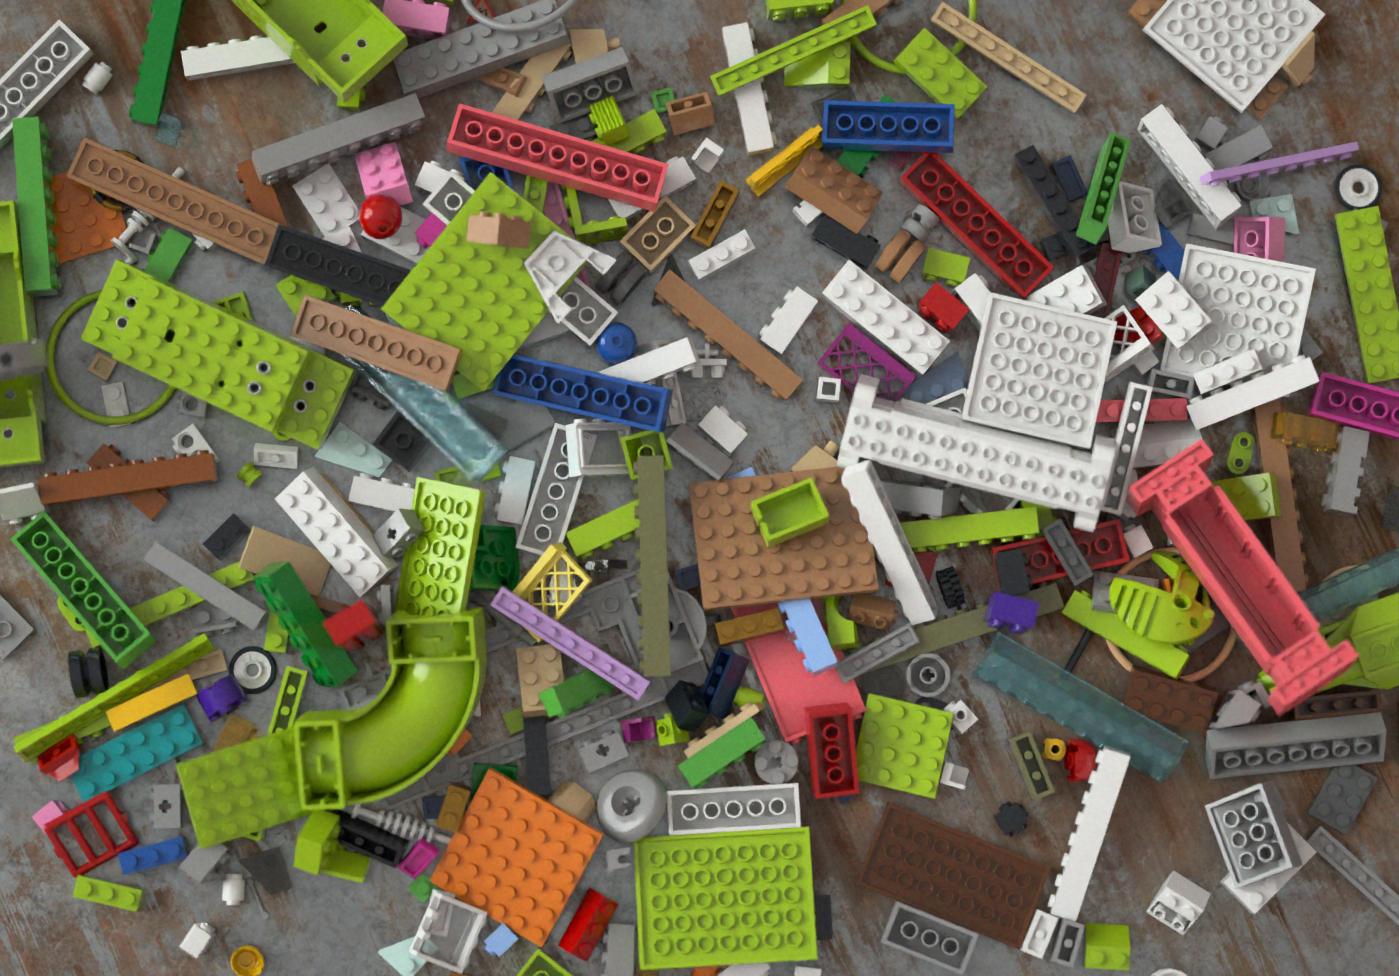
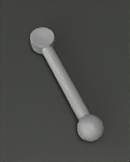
M248 877L246 883L251 887L261 912L260 918L266 920L269 914L263 908L254 886L255 880L253 877Z

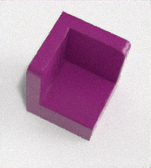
M655 716L621 721L624 743L658 737Z

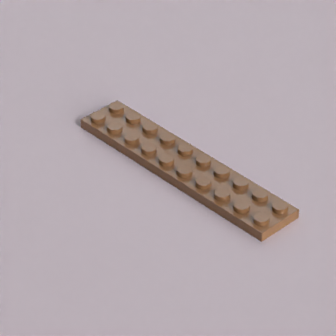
M85 137L66 175L68 179L265 265L279 224Z

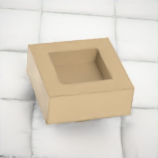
M98 352L89 366L88 372L107 382L118 362Z

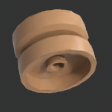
M903 228L887 244L881 253V257L875 264V267L882 272L888 271L895 264L896 266L892 270L890 278L898 284L909 273L927 247L921 241L916 240L909 248H906L911 240V234Z

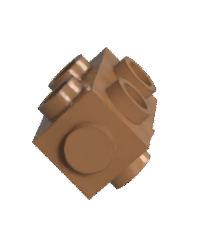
M864 593L853 594L847 620L853 621L856 624L889 631L891 623H896L898 611L894 610L896 601Z

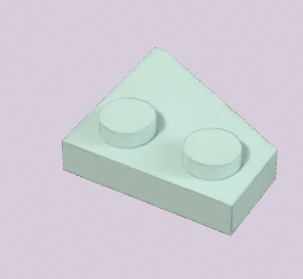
M1292 194L1248 202L1251 217H1285V232L1291 233L1294 236L1299 235Z
M415 936L378 951L402 976H414L427 962V960L416 957L409 952ZM428 939L422 951L433 955L438 950V947Z

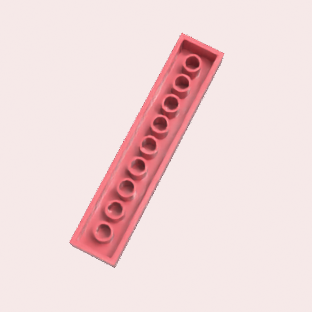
M460 103L446 148V152L652 212L656 210L669 165Z

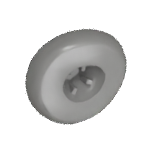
M628 770L610 778L603 785L596 803L597 818L605 834L617 842L630 843L650 833L658 824L667 804L666 788L657 776L642 770Z

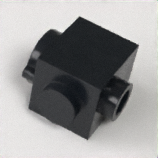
M1010 801L999 807L1000 812L992 816L1004 835L1009 834L1010 837L1028 827L1026 823L1028 822L1026 818L1028 813L1022 804L1018 805L1017 802L1013 804Z

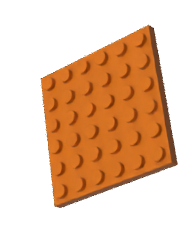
M489 768L460 822L457 833H454L430 881L447 892L455 893V897L463 902L486 911L487 916L501 924L504 923L509 929L542 948L604 833L495 769Z

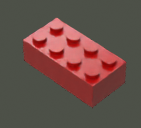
M848 702L805 707L811 784L815 798L859 794L852 708Z

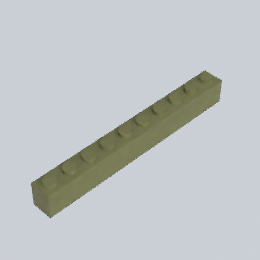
M664 455L637 456V462H633V475H638V484H634V497H639V505L634 506L635 519H639V527L635 528V540L640 541V549H636V563H641V571H637V585H641L642 593H637L638 607H642V615H638V629H643V637H639V651H643L644 659L639 660L640 673H644V677H671Z
M1050 581L1037 584L1038 589L1016 596L1039 603L1036 617L1064 608L1057 584H1050ZM988 601L975 605L976 609L969 612L967 608L955 611L956 616L947 618V615L935 618V623L927 625L926 622L913 625L914 631L920 640L919 643L863 674L999 630L989 627L988 622L983 621ZM885 635L873 638L872 640L873 642H875L884 637ZM864 642L859 643V648L848 651L849 656L868 645H865Z

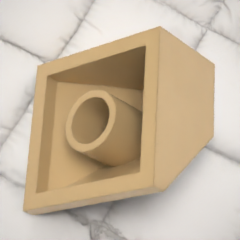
M1313 31L1308 34L1277 71L1295 88L1300 84L1305 86L1312 77L1310 72L1314 68L1315 33Z

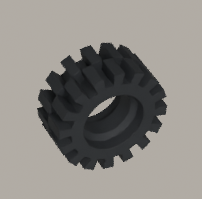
M951 566L937 571L936 579L947 608L950 609L964 604V592L954 567Z

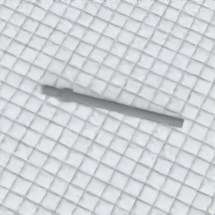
M469 590L468 597L511 631L510 634L517 639H522L530 647L536 645L537 641L525 631L522 625L514 623L502 612L492 607L487 600L474 590Z

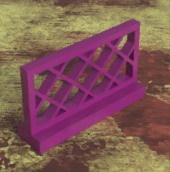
M849 322L817 362L836 379H841V383L853 393H855L856 388L851 384L856 383L857 385L859 380L858 367L870 366L871 377H874L873 366L882 365L886 369V377L878 379L887 380L888 392L879 393L876 396L888 395L889 400L895 402L900 399L918 377ZM844 336L852 341L853 350L840 352L839 342ZM855 344L861 349L855 350ZM837 346V352L832 353V351ZM865 351L869 355V364L857 365L856 352ZM853 353L854 366L842 367L841 354ZM838 354L839 367L830 368L824 363L829 355ZM872 358L875 359L878 363H872ZM855 368L856 381L847 382L843 379L842 369ZM833 370H840V375ZM889 371L895 376L889 377ZM898 378L905 383L900 391L891 392L889 379ZM891 394H897L892 400Z

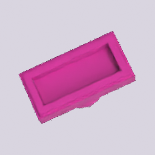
M421 838L417 843L413 844L410 852L402 859L397 868L416 879L434 860L440 849Z

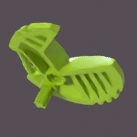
M1156 551L1151 556L1174 580L1171 593L1135 581L1114 577L1109 588V600L1112 610L1114 611V608H1116L1118 620L1121 623L1124 621L1127 624L1126 628L1129 631L1132 629L1136 631V635L1140 638L1145 636L1148 637L1147 641L1158 644L1175 645L1183 643L1184 645L1189 644L1192 646L1195 639L1204 634L1213 622L1215 613L1210 609V599L1207 590L1183 557L1177 558L1178 554ZM1199 586H1202L1203 590L1202 605L1195 600Z

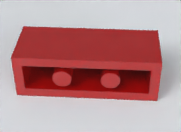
M589 888L558 946L587 962L619 904L598 891Z

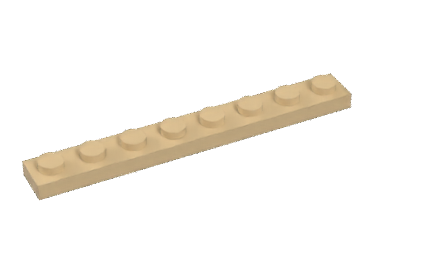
M942 2L931 18V22L1073 114L1086 97L1085 93L946 3Z

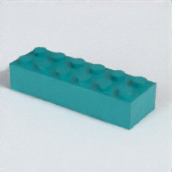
M182 704L79 756V770L70 776L83 802H86L105 791L111 792L206 743L188 706Z

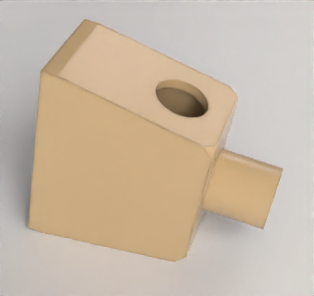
M604 29L569 30L575 64L621 47L619 37L606 39Z
M829 441L823 450L815 445L791 468L790 472L836 467L837 460L833 457L840 447L832 441Z

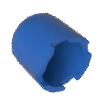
M614 322L608 324L596 338L595 349L599 359L604 364L612 367L635 358L638 342L635 333L629 326L624 323Z

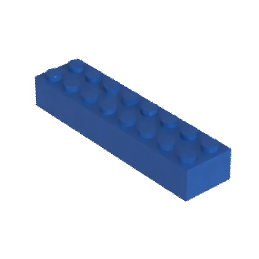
M513 354L497 374L492 394L651 431L664 432L673 389Z

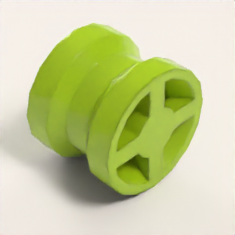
M249 461L241 468L236 477L239 480H243L245 486L249 489L262 477L263 472L257 470L254 467V463Z

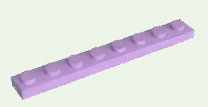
M1357 142L1211 171L1199 178L1201 185L1210 184L1211 187L1223 184V181L1229 180V183L1238 182L1245 176L1248 179H1253L1261 176L1260 173L1266 172L1268 176L1278 173L1279 169H1284L1287 172L1297 169L1299 165L1307 168L1316 165L1315 162L1321 161V164L1330 163L1337 157H1339V160L1351 158L1352 153L1358 151L1359 147Z
M501 587L490 604L635 699L639 700L649 685V679L506 587Z

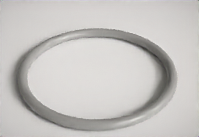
M461 0L467 12L476 21L489 28L505 32H524L549 25L568 13L579 1L568 0L553 13L534 21L504 23L492 20L480 13L470 0Z

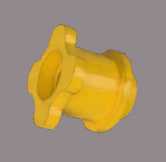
M1051 738L1045 739L1042 757L1044 759L1061 761L1066 752L1064 741ZM1054 745L1058 748V752L1056 754H1054L1051 751V748Z

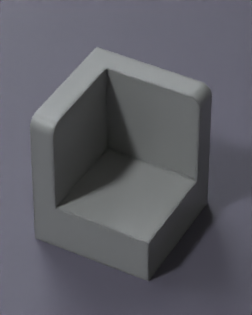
M137 232L133 244L130 243L129 248L134 252L149 256L150 252L156 249L159 237L155 233Z

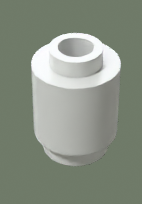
M102 61L100 64L95 62L84 77L85 81L82 85L97 94L99 90H103L113 76L110 73L112 69Z
M225 874L222 900L227 901V905H240V901H244L245 896L243 874Z

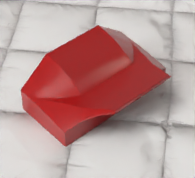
M72 733L37 756L40 771L45 775L56 778L59 782L78 771V756L80 752L78 738Z

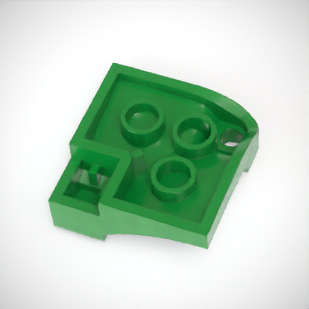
M480 525L469 590L495 591V594H497L502 586L510 591L515 589L520 572L515 527Z

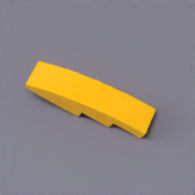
M186 674L109 709L105 713L115 732L196 695L197 692L189 674Z

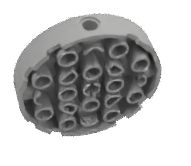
M42 339L0 345V382L19 376L25 377L45 372L44 367L49 366Z

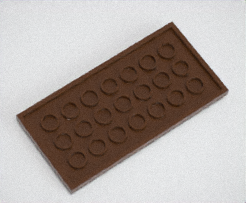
M887 802L855 884L1019 949L1051 867Z

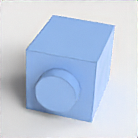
M502 923L484 941L487 944L485 949L493 957L496 954L500 957L519 937Z

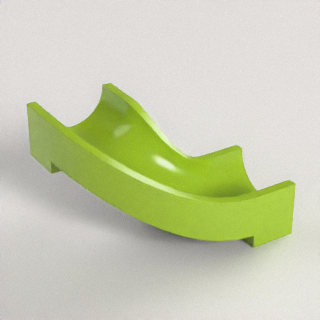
M474 607L467 611L443 615L407 614L406 610L396 611L386 620L389 664H392V671L386 686L378 697L356 709L306 711L293 722L301 810L341 809L347 805L368 803L385 798L417 781L453 747L471 721L480 701L485 683L487 646L483 607Z

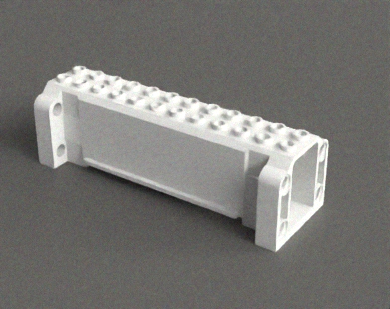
M861 374L850 407L836 467L846 469L847 466L859 463L860 457L878 461L883 465L1055 509L1071 510L1075 512L1074 528L1090 532L1094 531L1115 453V438L1096 434L1092 451H1087L1067 444L961 420L962 413L904 398H902L901 402H895L876 397L880 379Z

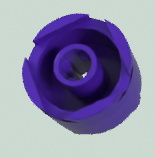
M232 674L214 682V685L209 688L206 687L196 694L201 707L211 723L220 719L222 714L226 713L229 715L237 711L239 706L248 702L247 696L238 680Z

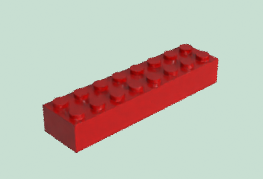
M925 152L900 177L899 183L923 206L936 214L941 220L940 223L1012 292H1016L1022 300L1055 268L937 153Z

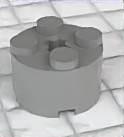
M925 653L915 657L909 662L905 670L907 687L912 693L923 698L939 695L946 689L950 681L948 665L941 657L932 653ZM926 670L933 674V678H930L929 682L926 681V678L922 677Z
M773 740L765 743L764 746L757 750L754 757V768L757 775L763 781L769 784H782L789 781L795 775L798 768V757L791 745L784 741ZM772 757L775 759L777 757L781 758L780 764L782 765L780 768L778 766L774 768L771 766L772 761L770 759Z

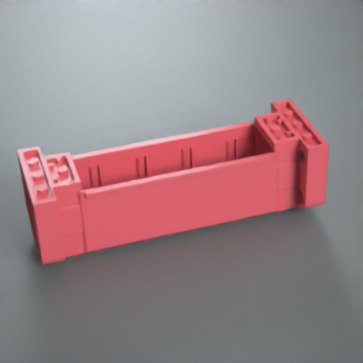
M1201 439L1129 486L1126 502L1137 517L1149 510L1153 511L1162 524V529L1261 668L1276 684L1277 687L1272 689L1267 700L1280 716L1349 670L1359 656L1348 640H1345L1332 650L1326 644L1317 630L1320 625L1220 486L1214 487L1204 474L1209 469L1214 454L1204 440Z

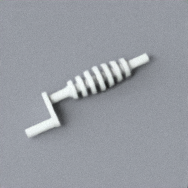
M178 167L171 176L180 179L185 171ZM141 210L132 212L131 216L134 220L131 218L127 220L128 227L118 239L115 237L111 239V242L127 257L125 262L131 265L136 263L138 258L125 246V243L135 232L140 233L143 231L140 225L144 227L149 225L146 218L150 221L156 219V217Z
M355 804L351 816L354 819L359 815L374 820L377 827L384 823L383 829L388 831L389 825L393 826L391 833L394 835L399 828L401 829L399 834L401 838H404L406 831H408V839L410 840L413 839L414 834H417L416 841L426 837L425 840L429 843L435 840L448 845L452 839L451 836L436 832L433 825H430V828L427 829V823L424 821L421 826H418L419 819L416 817L413 823H409L411 818L409 814H406L403 821L401 820L402 813L400 812L397 813L396 818H393L394 811L389 810L388 815H384L385 809L375 812L360 807L361 804Z

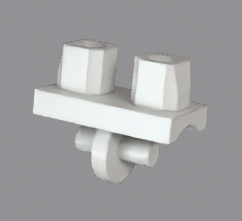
M705 343V349H696L698 356H705V359H700L701 363L696 364V368L690 371L691 378H703V366H711V378H723L727 359H709V356H718V349H709V343Z

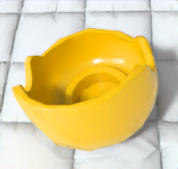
M243 945L233 951L230 959L231 968L237 976L260 975L264 967L263 954L259 948L253 945Z

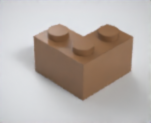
M479 212L478 216L469 215L466 241L529 248L531 222L523 221L521 216L510 215V218L507 219L506 214L494 213V217H492V213Z

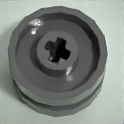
M625 250L616 257L617 261L604 275H601L595 285V288L603 294L613 289L610 294V300L617 306H620L633 293L648 272V269L641 263H637L630 268L633 263V257Z

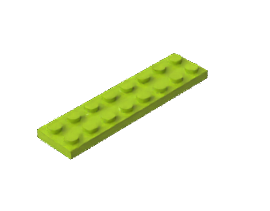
M1379 206L1335 214L1366 382L1370 384L1399 378V311Z

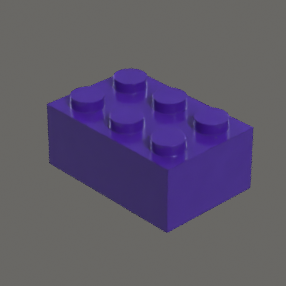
M995 592L989 597L983 621L988 622L989 627L996 629L1007 627L1009 632L1022 635L1024 632L1033 629L1039 603Z

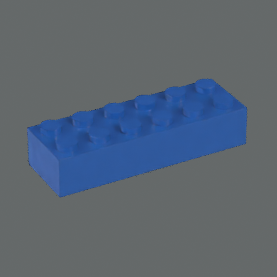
M824 100L823 149L953 153L955 104Z

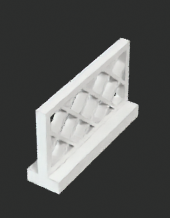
M1124 305L1104 318L1116 321V317L1123 312L1127 316L1126 327L1116 325V329L1125 330L1123 341L1113 340V344H1119L1122 347L1118 355H1110L1104 384L1155 349ZM1129 331L1138 332L1141 337L1135 343L1127 342Z

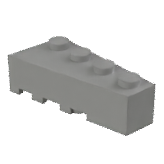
M1347 426L1340 428V431L1337 430L1334 443H1337L1336 452L1333 451L1330 458V464L1333 465L1331 473L1328 472L1326 478L1328 490L1327 494H1323L1321 506L1324 507L1323 512L1347 518L1357 514L1358 507L1354 506V503L1360 497L1361 491L1359 486H1357V482H1360L1363 477L1364 466L1360 464L1361 461L1366 459L1369 431Z

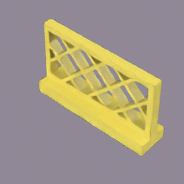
M563 543L551 544L513 591L519 597L526 601L528 600L533 606L542 605V611L547 615V605H556L554 619L557 621L563 617L592 581L587 573L566 552L567 548ZM562 558L567 562V571H559V561ZM549 574H554L555 587H546V577ZM559 574H568V587H560ZM573 574H578L584 580L579 587L573 586ZM535 590H541L542 602H534L533 593ZM547 590H555V602H547ZM560 590L569 591V600L567 602H561ZM526 629L538 643L543 641L542 638Z

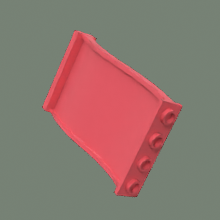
M821 598L810 599L824 633L828 632V626L823 620V611L826 610ZM777 603L734 607L731 610L734 618L779 608ZM780 611L784 627L783 632L744 641L784 742H790V745L803 741L802 736L807 735L805 707L848 702L852 708L853 720L863 717L862 712L866 711L854 679L843 684L835 668L813 677L811 671L807 673L802 661L806 659L803 651L799 653L794 643L797 637L794 632H789L785 621L789 620L786 612L781 613ZM842 650L833 651L837 662L845 658Z

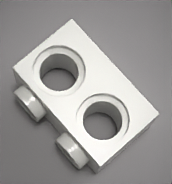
M191 424L172 438L175 443L172 447L177 454L187 453L188 457L195 456L197 451L209 450V453L215 455L216 464L221 461L194 424ZM186 437H192L194 440L193 445L189 448L183 446V440Z

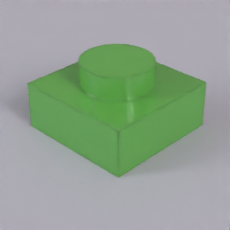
M669 87L651 92V98L657 114L667 112L665 103L675 100L672 88Z
M424 872L408 887L423 903L431 896L432 890L438 888Z

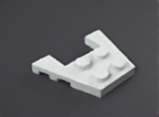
M553 231L524 264L554 319L559 324L571 311V308L555 294L557 290L585 260L589 261L603 275L617 260Z

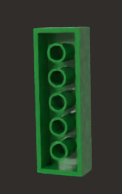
M289 561L273 562L253 576L256 582V589L267 599L266 604L268 608L275 612L279 618L278 624L289 634L290 643L299 650L302 655V662L311 669L312 677L318 685L339 686L358 672L346 651L336 646L323 624L326 619Z

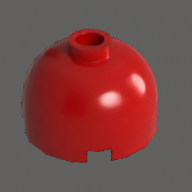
M375 195L362 203L358 217L361 228L368 236L375 239H387L398 232L402 224V211L399 203L394 198Z
M1068 739L1070 745H1065L1064 769H1069L1070 775H1066V778L1069 782L1087 781L1092 770L1096 771L1098 763L1095 762L1097 750L1087 740Z

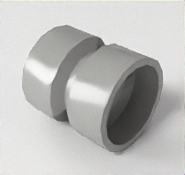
M918 204L911 213L912 218H907L900 229L903 228L909 232L913 241L919 240L924 243L929 236L928 231H933L941 220L927 207Z

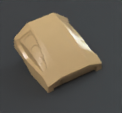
M561 782L548 799L549 802L585 823L596 810V803L592 794L575 782Z

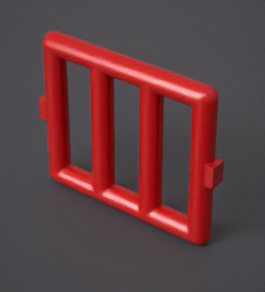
M108 791L95 796L43 826L45 833L55 847L54 852L56 856L62 858L74 878L89 872L118 856V853L125 852L139 843L138 838L127 822V815L124 811H120ZM103 802L106 803L128 839L118 846L115 845L93 809ZM84 812L109 850L98 857L73 819ZM64 823L67 824L89 862L79 867L76 866L54 830Z

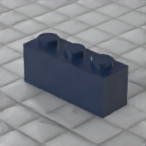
M721 647L717 650L700 694L706 704L708 713L720 719H725L750 660Z

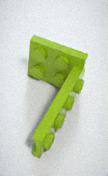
M561 185L562 190L566 189L567 197H564L566 210L570 209L571 217H568L569 228L574 230L577 242L589 246L620 240L628 233L626 217L614 216L610 217L608 221L592 220L587 222V225H582L576 190Z

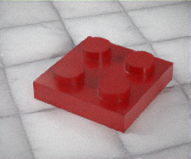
M1141 306L1129 311L1152 345L1163 340L1157 324ZM1125 314L1116 317L1117 325L1126 327L1127 316ZM1116 329L1114 339L1116 341H1123L1125 330ZM1129 331L1127 342L1135 343L1141 337L1138 332Z

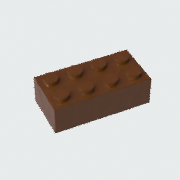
M1132 665L1120 707L1122 711L1207 734L1219 693L1215 687L1182 678L1176 680L1167 674Z

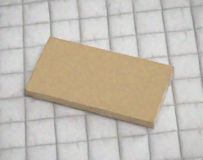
M253 526L238 567L257 574L273 562L289 561L309 594L319 596L331 564L317 549Z

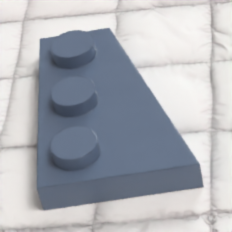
M958 351L914 381L904 392V399L927 404L965 387L968 390L969 385Z

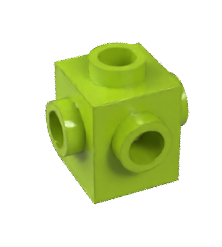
M671 713L663 714L664 719L655 720L659 746L690 741L689 731L677 728Z

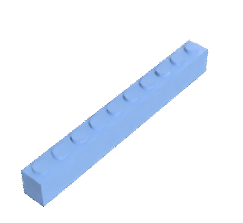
M750 467L729 476L728 479L756 475L753 468ZM810 599L777 603L781 613L786 612L789 619L785 621L789 632H794L797 637L794 643L799 653L803 651L806 659L802 661L807 673L811 671L813 677L838 667L835 655Z

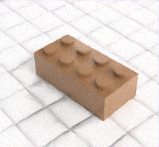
M810 146L785 185L786 189L856 234L870 217L883 193L813 146Z

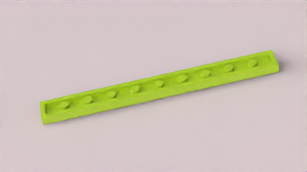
M205 633L194 637L190 642L174 649L173 652L163 658L157 659L143 670H139L126 680L118 682L111 689L98 694L89 702L81 704L77 709L61 716L57 721L41 728L30 737L22 739L13 746L16 753L25 762L72 733L106 714L105 711L131 700L215 650L214 645Z

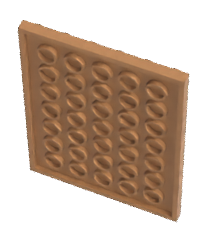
M829 467L689 483L703 611L877 592L879 588L873 544L869 541L866 527L860 522L857 508L851 503V495L848 489L843 486L842 475L845 469ZM812 477L829 514V524L768 548L760 532V527H758L751 512V502Z

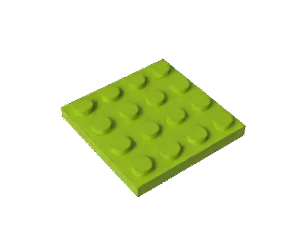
M869 693L856 749L858 780L935 799L955 713Z

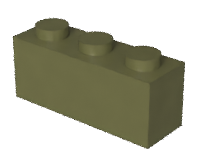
M1031 731L1007 739L1031 799L1037 800L1054 793L1055 790Z

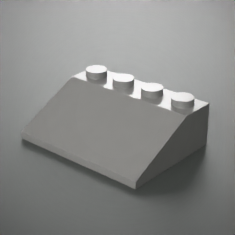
M1272 782L1257 784L1205 805L1235 889L1303 865Z

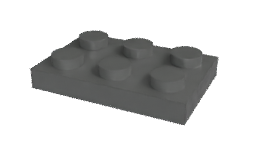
M1354 764L1332 767L1307 814L1347 835L1378 778Z

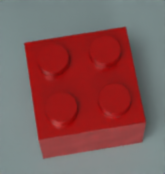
M935 282L916 307L919 309L918 313L926 320L930 318L936 323L935 328L943 334L947 332L949 335L970 310L937 282Z

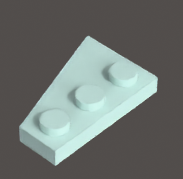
M339 422L325 441L322 449H319L314 456L315 458L377 478H381L392 463L389 457L341 422Z

